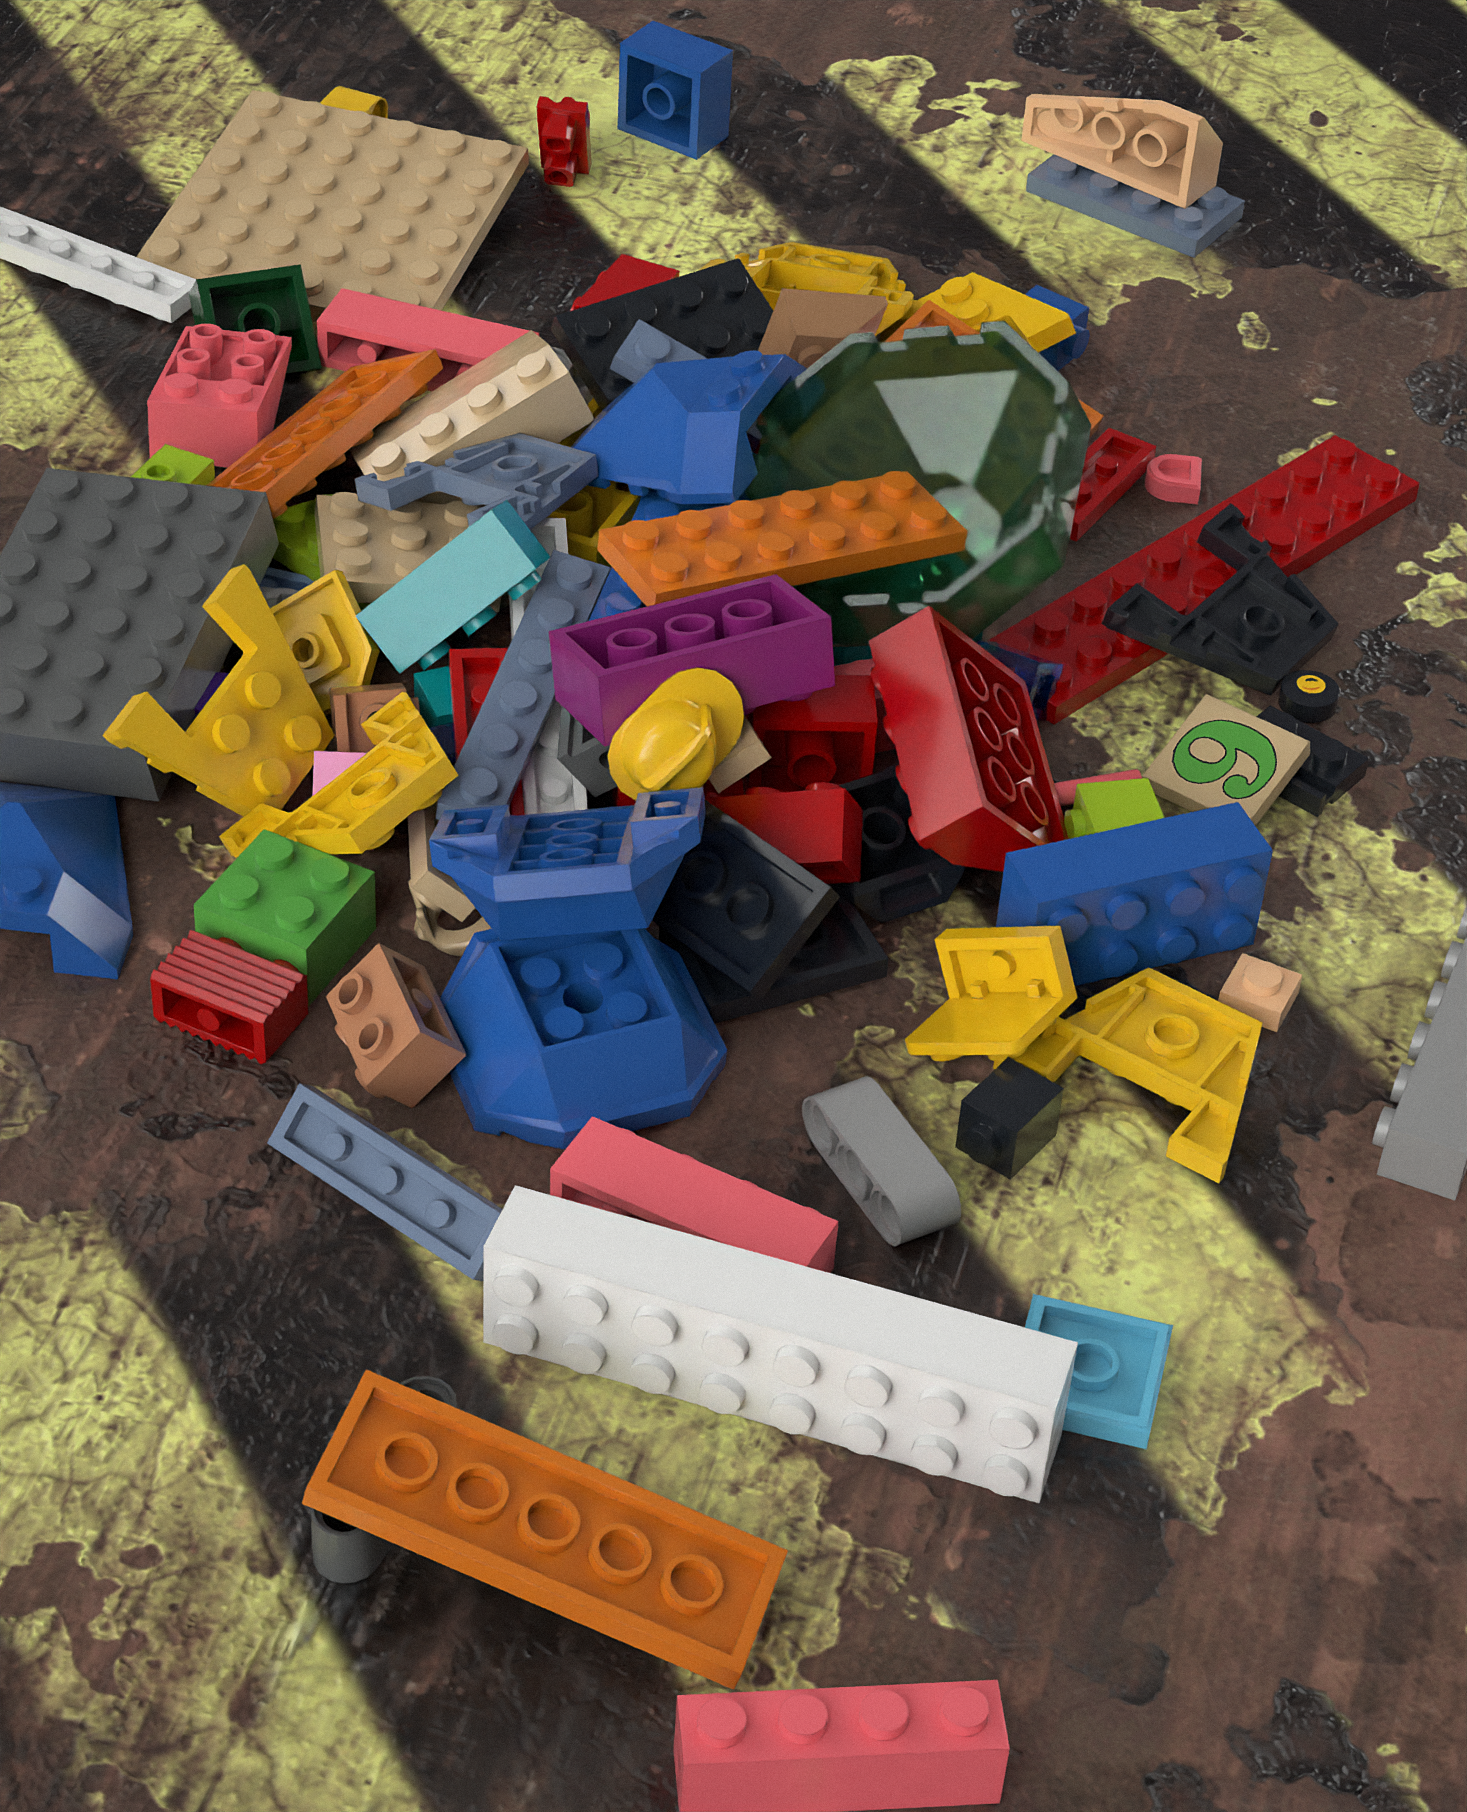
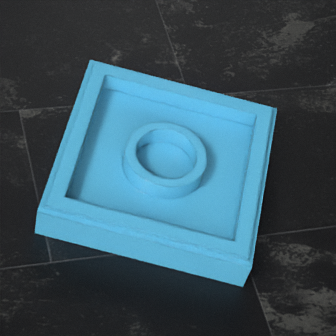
M1033 1294L1025 1328L1078 1342L1062 1430L1147 1449L1173 1325Z

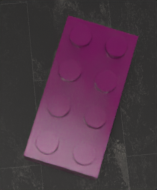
M777 574L549 631L555 699L604 747L610 746L612 736L657 687L679 671L696 667L715 670L732 681L742 698L744 715L755 711L757 706L780 700H804L809 698L814 691L835 686L831 616Z

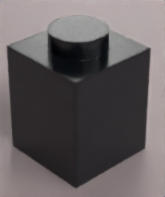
M1007 1057L961 1100L955 1148L966 1153L977 1163L986 1165L1011 1180L1056 1136L1064 1088L1012 1058Z

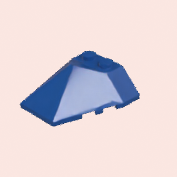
M754 350L739 353L734 357L656 363L602 410L571 448L596 454L599 476L590 482L588 486L606 489L611 485L610 481L628 484L630 494L643 497L649 493L648 488L666 491L669 502L678 504L733 503L739 499L758 474L746 433L758 417L803 415L823 388L821 377L786 354L762 355L760 351Z
M0 782V929L50 934L53 968L56 973L118 979L133 938V926L115 796Z

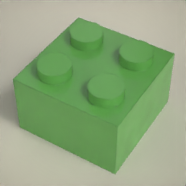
M264 829L195 902V931L214 939L220 937L232 939L244 951L269 961L280 959L291 963L300 973L307 975L309 1006L376 929L375 871Z

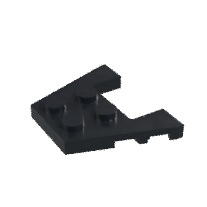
M1230 503L1203 526L1197 543L1237 570L1231 578L1188 615L1180 614L1136 583L1108 607L1102 624L1108 629L1271 696L1281 687L1282 680L1286 675L1298 671L1332 639L1339 624L1296 574L1287 577L1269 556L1272 547L1266 540L1260 542L1249 534L1242 526L1245 516L1237 507Z

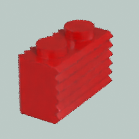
M190 930L188 937L182 939L180 946H175L173 954L168 953L166 961H161L158 970L153 969L150 977L153 1016L159 1023L165 1021L170 1028L176 1025L181 1032L188 1030L193 1037L199 1035L203 1041L210 1039L215 1046L221 1044L226 1050L233 1049L237 1055L244 1053L249 1060L255 1058L260 1064L268 1061L309 1013L307 975L300 973L295 966L285 960L269 961L244 951L237 942L226 937L214 939L197 931Z

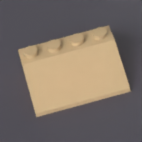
M531 330L404 408L395 418L380 423L372 429L374 436L370 440L351 447L349 451L364 475L375 473L377 480L387 481L405 476L404 468L407 467L406 464L420 461L436 467L445 465L446 459L454 458L453 451L517 433L559 443L593 422L595 418L567 368L551 346ZM436 491L417 499L421 503L434 504L462 501L460 497L441 491Z

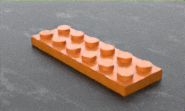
M436 349L350 367L206 486L266 492L272 518L280 516L288 509L287 501L314 488L317 485L315 478L320 473L342 464L346 460L344 453L347 450L370 440L374 436L372 431L374 427L398 416L401 413L400 405L407 400L422 395L428 390L426 383L444 369Z
M891 471L883 476L857 481H838L831 486L804 491L791 490L784 492L782 495L752 501L738 500L726 506L700 511L686 510L678 515L653 520H633L625 525L600 529L597 550L646 606H651L775 574L791 586L961 552L964 551L968 531L908 471Z
M367 1369L306 1487L302 1501L303 1505L733 1690L744 1670L788 1552L787 1549Z

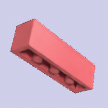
M341 288L317 319L318 351L321 366L346 372L353 366L436 349L444 369L426 383L428 391H434L530 331Z
M593 1116L550 1168V1195L824 1272L831 1273L834 1269L839 1221L825 1216L813 1208L799 1205L764 1190L750 1181L738 1179L703 1164L689 1155L677 1153L642 1138L628 1129L616 1127Z
M998 1680L677 1695L674 1762L679 1812H845L999 1804L1001 1800L1010 1747Z

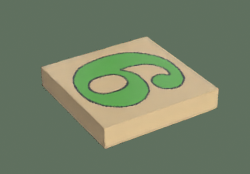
M1206 694L1148 767L1142 778L1149 779L1156 795L1191 812L1239 802L1256 826L1310 755V741Z

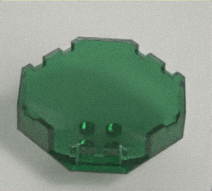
M1005 321L982 322L980 334L954 336L949 325L905 329L903 341L878 342L873 332L850 334L776 393L758 416L756 427L761 433L762 438L758 454H753L758 474L744 491L749 501L782 495L784 492L791 490L804 491L831 486L838 481H857L883 476L891 471H908L968 531L965 548L961 552L792 586L831 616L833 647L870 646L869 640L927 606L932 607L973 639L1065 565L1091 423L1070 382Z

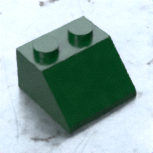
M301 264L196 279L189 292L195 325L213 324L219 326L222 330L238 332L264 329L273 332L277 336L292 337V348L286 375L322 369Z

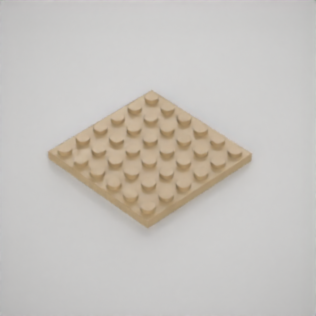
M252 90L136 257L194 279L301 264L311 317L314 322H317V319L341 288L442 311L529 165L528 148L508 144L501 140H488L464 135L453 130L445 131L417 125L410 121H398L369 115L363 111H350L323 105L315 101H303L279 96L272 92Z

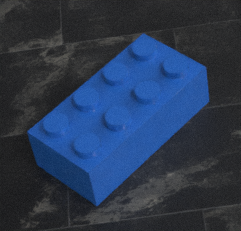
M1239 802L1008 852L1005 857L996 927L1061 926L1075 986L1142 971L1148 967L1154 968L1175 964L1184 960L1253 945L1273 850Z

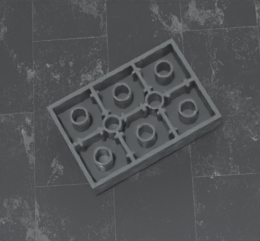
M46 468L0 554L1 781L160 801L173 772L163 773L147 764L148 758L129 747L120 749L109 743L102 735L132 696L146 691L184 731L196 718L194 710L196 704L215 673L220 672L234 642L205 611L202 605L229 570L243 564L250 569L258 586H260L279 545L266 492Z

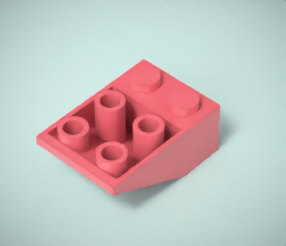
M198 324L193 327L186 326L147 400L150 458L167 444L213 459L214 466L228 468L270 434L274 429L292 348V337L277 336L273 332L264 329L238 332L222 330L219 326L213 324Z

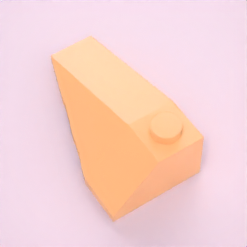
M1031 94L1026 98L1021 139L1023 142L1184 209L1216 186L1223 142L1207 120L1200 115L1162 100Z

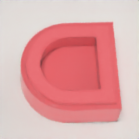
M1165 454L1153 458L1147 465L1145 477L1146 490L1154 497L1164 501L1198 505L1201 490L1202 458L1177 454Z

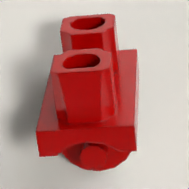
M539 96L536 109L541 168H544V182L551 185L572 187L576 174L589 175L592 165L588 102H578L572 97H564L561 102L556 103L549 97Z

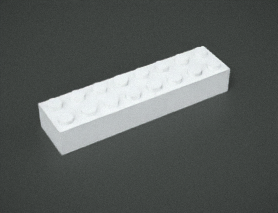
M516 1185L484 1244L483 1343L501 1347L503 1350L513 1354H525L563 1365L578 1373L594 1374L629 1384L647 1393L663 1394L705 1406L720 1414H732L774 1426L789 1434H801L843 1446L858 1454L874 1455L912 1466L927 1474L943 1475L988 1488L1003 1496H1015L1040 1503L1062 1435L1078 1342Z

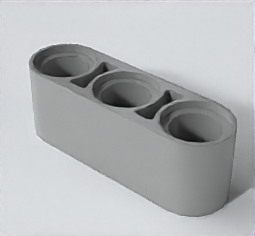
M865 1076L804 1099L802 1116L810 1140L889 1245L896 1247L959 1222L961 1203L954 1182L873 1078Z

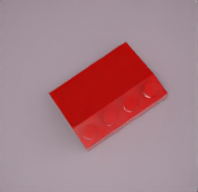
M930 606L869 640L875 665L871 668V677L876 688L883 696L887 715L883 717L884 728L891 741L895 744L900 763L896 766V776L901 787L908 795L912 815L908 819L909 827L921 847L927 850L932 849L954 865L1003 872L1006 853L1069 839L1026 682Z

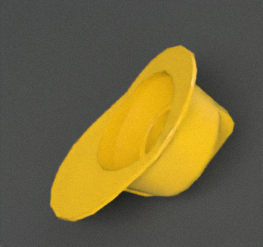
M696 667L679 671L661 683L612 736L607 755L609 770L620 791L636 801L638 793L702 787L711 776L712 771L730 753L741 734L744 721L742 698L732 681L715 670Z

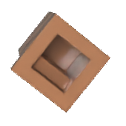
M402 683L329 688L332 731L335 735L333 737L335 751L365 753L373 749L376 745L372 744L361 724L367 720L372 712L380 710L401 692L406 693L405 686ZM410 698L420 713L418 698Z

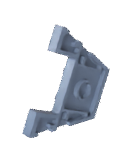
M517 433L453 451L454 458L446 459L445 465L436 467L415 461L406 464L407 467L404 468L405 476L380 481L377 480L375 473L356 478L355 484L358 501L390 511L436 491L460 497L466 505H486L467 514L469 526L507 499L531 530L599 475L596 454Z

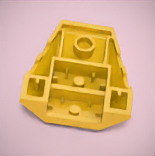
M795 242L759 249L758 259L749 261L750 254L740 253L735 255V259L739 258L773 311L782 288L885 296L888 305L875 336H877L902 318L912 307L914 295L910 291H905L906 284L903 280H897L898 272L888 258ZM720 258L714 259V260H710V261H709L706 265H704L700 270L705 269V268H708V267H712V266H715V265H718V264H721V263H724V262H727V261H725L724 259H720Z

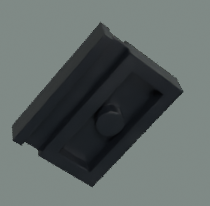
M1271 705L1256 716L1310 741V755L1279 794V797L1318 817L1322 814L1324 805L1328 802L1330 804L1336 802L1365 777L1369 758L1347 747L1342 742L1332 739Z

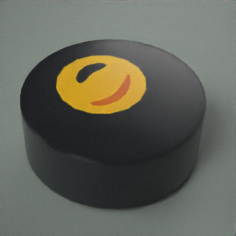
M1298 670L1289 673L1283 678L1278 704L1283 712L1292 715L1301 722H1323L1335 714L1340 689L1331 677L1321 672Z

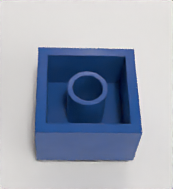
M651 21L620 42L617 129L697 160L729 136L733 50L656 21Z

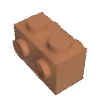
M380 943L345 975L326 996L337 1021L335 1025L336 1033L348 1046L356 1063L355 1076L364 1089L377 1098L383 1099L387 1096L413 1108L466 1056V1052L425 967Z

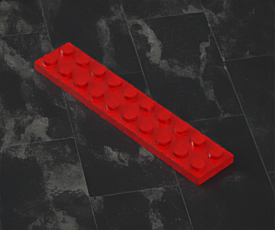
M1334 435L997 634L980 646L1026 682L1034 712L1055 725L1169 654L1108 629L1102 624L1108 607L1136 583L1180 614L1188 615L1237 572V570L1197 543L1203 526L1230 503L1237 507L1245 516L1242 526L1249 534L1260 542L1266 540L1272 547L1269 554L1270 558L1288 577L1293 574L1297 575L1415 502L1420 483L1401 473L1395 466L1384 463L1357 448L1351 441Z

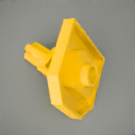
M331 571L270 608L325 716L331 713L329 688L370 685L380 650L373 638L355 617L361 612V609L343 571Z

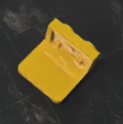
M1061 926L953 928L944 930L934 940L949 999L905 1039L907 1051L910 1055H930L934 1061H950L963 1055H988V1058L992 1061H1004L1007 1057L1014 1059L1023 1055L1027 1051V1046L1045 1029L1054 1025L1056 1018L1078 998Z

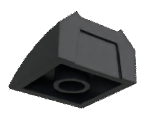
M899 764L886 767L883 772L839 785L845 788L863 809L860 882L839 883L851 903L880 923L947 902L965 871L964 866L950 863L932 849H924L914 838L908 822L909 817L912 815L908 795L901 787L896 776V766Z

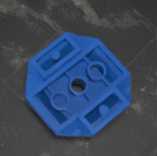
M703 787L638 793L635 805L541 814L510 815L509 805L444 810L429 839L432 866L453 878L501 941L648 928L685 853L701 842L706 814Z
M645 928L502 941L492 929L476 932L473 934L440 997L444 1009L466 1052V1056L449 1073L474 1131L497 1136L505 1132L530 1143L566 1149L592 1116L630 1131L689 1117L704 1097L711 1082L716 1080L725 1067L727 1048L679 952L655 939Z

